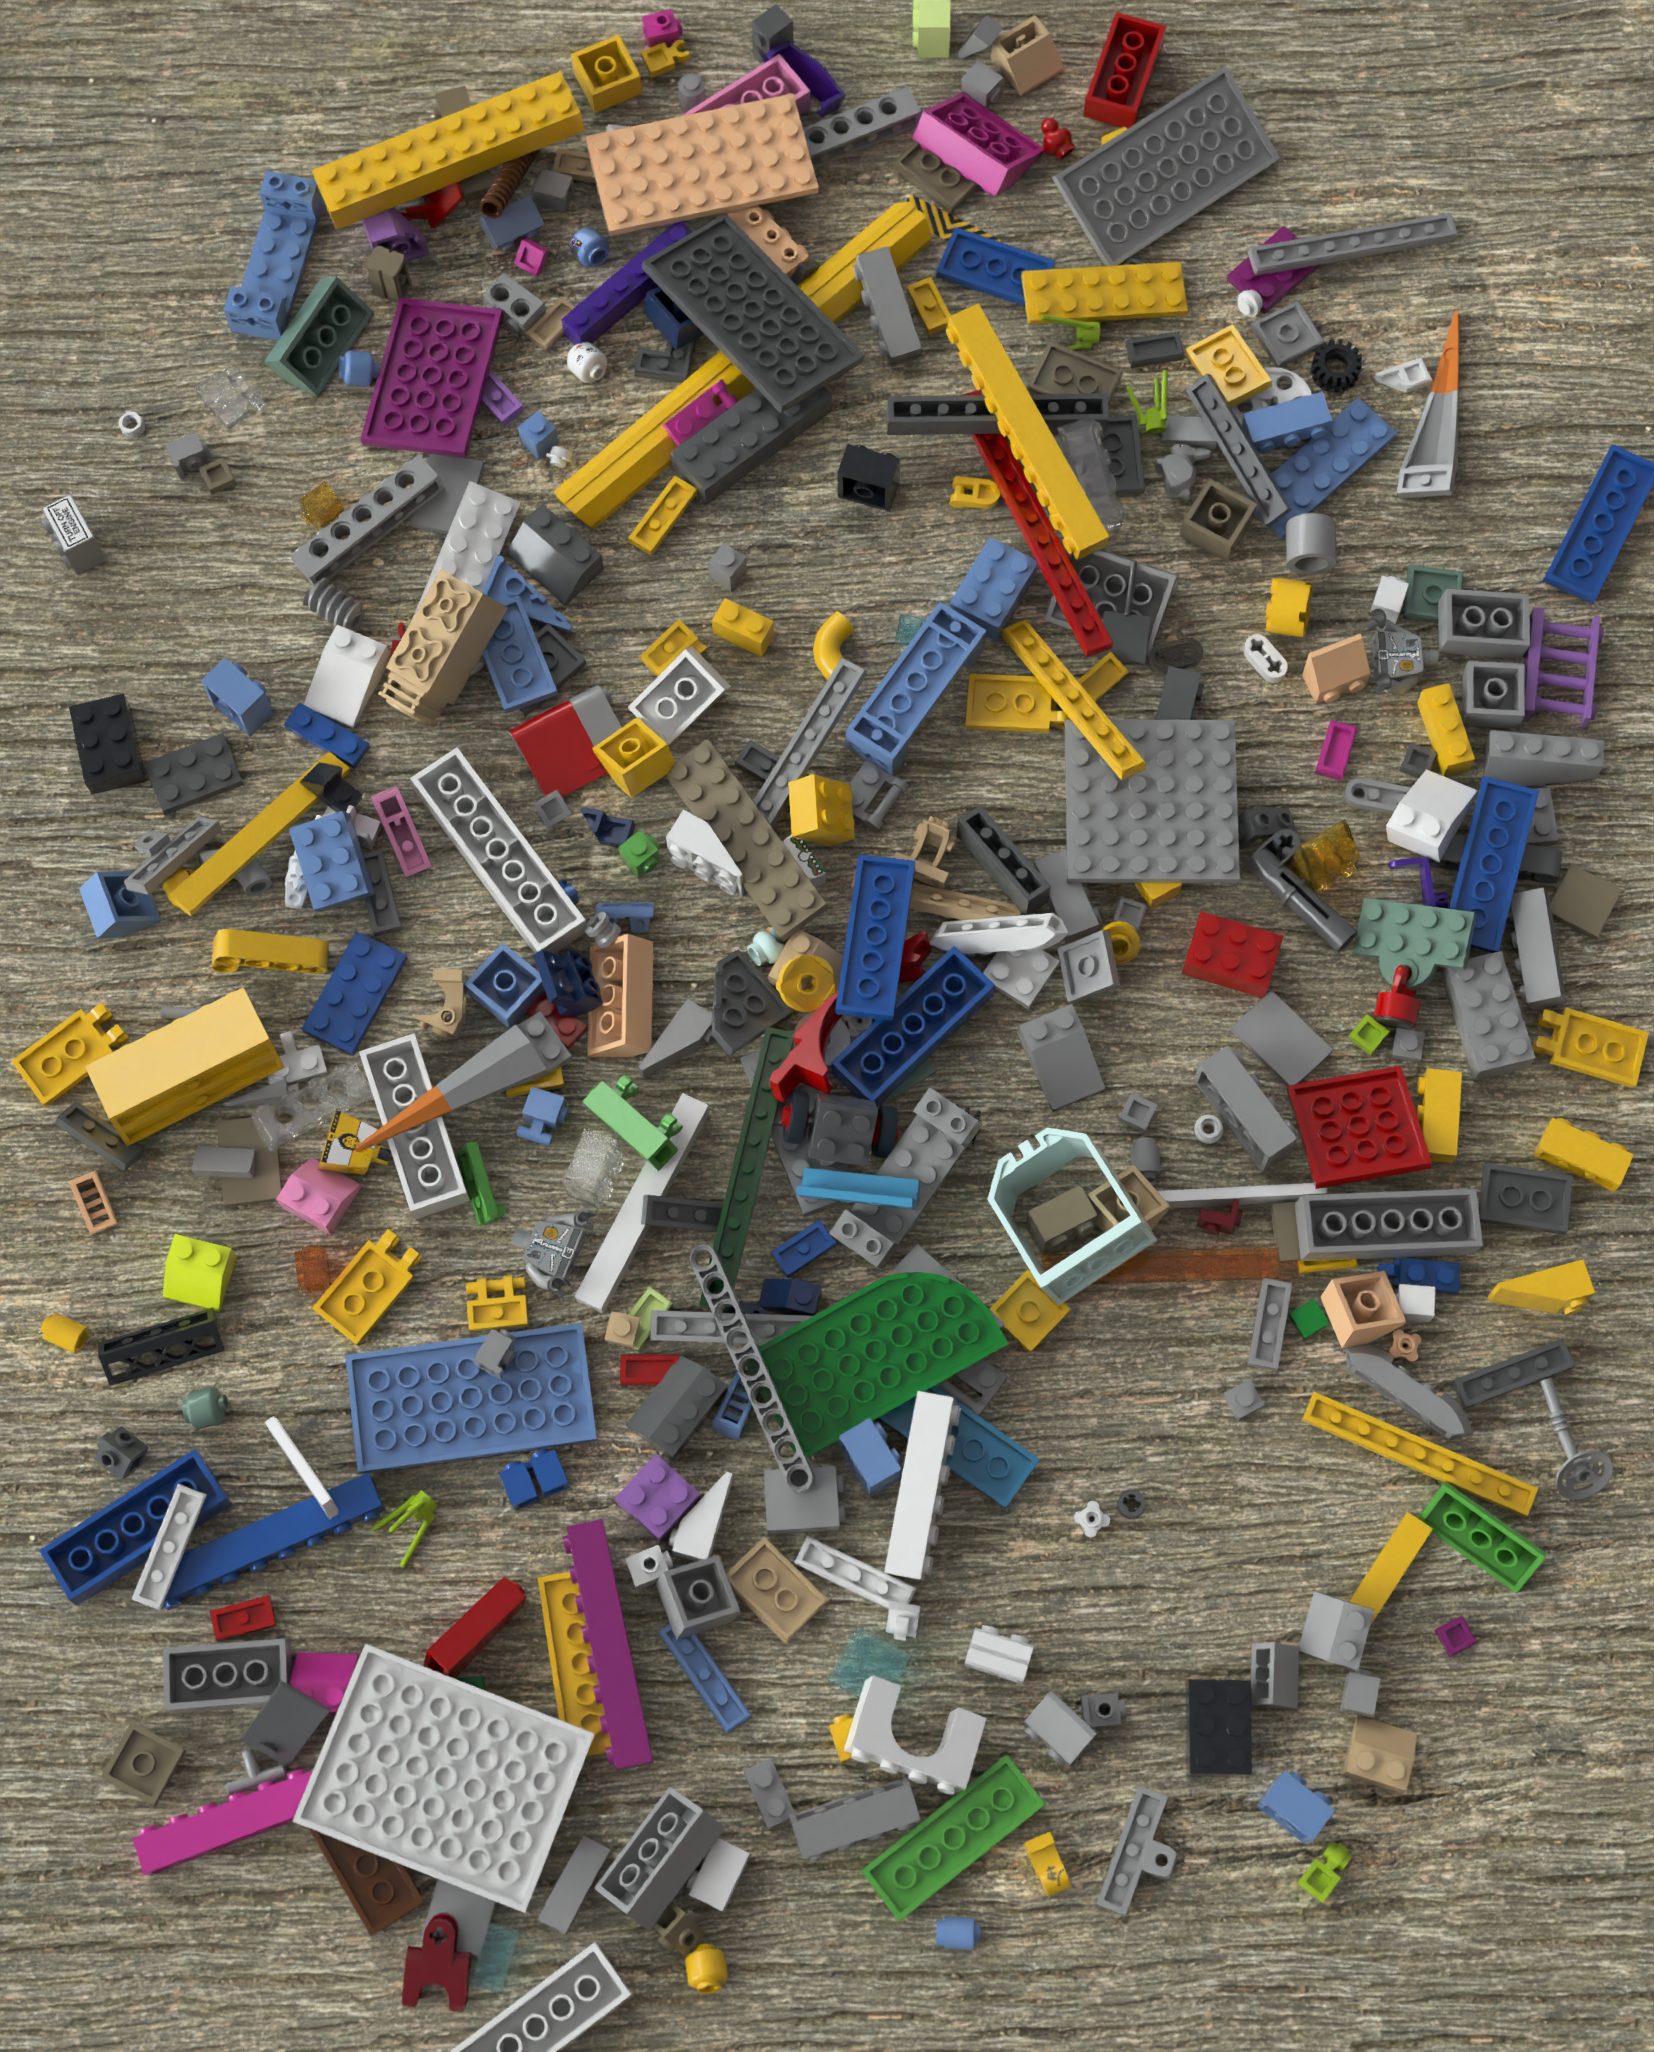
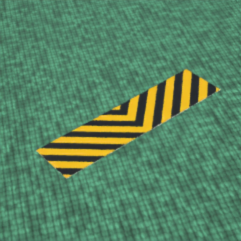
M912 194L907 199V201L916 206L917 210L927 216L931 233L948 242L955 227L998 242L1001 241Z

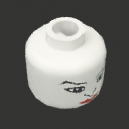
M584 342L576 344L570 349L567 365L569 370L582 382L591 383L604 376L607 358L594 344Z

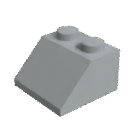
M1314 1591L1299 1643V1651L1358 1670L1374 1609Z
M1052 1691L1044 1697L1023 1723L1027 1728L1024 1731L1025 1734L1036 1744L1041 1741L1050 1749L1047 1754L1060 1766L1065 1763L1069 1767L1097 1734Z

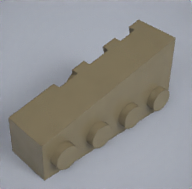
M466 86L435 93L436 103L432 104L436 120L471 107ZM490 169L460 181L465 202L481 199L485 196L494 181Z

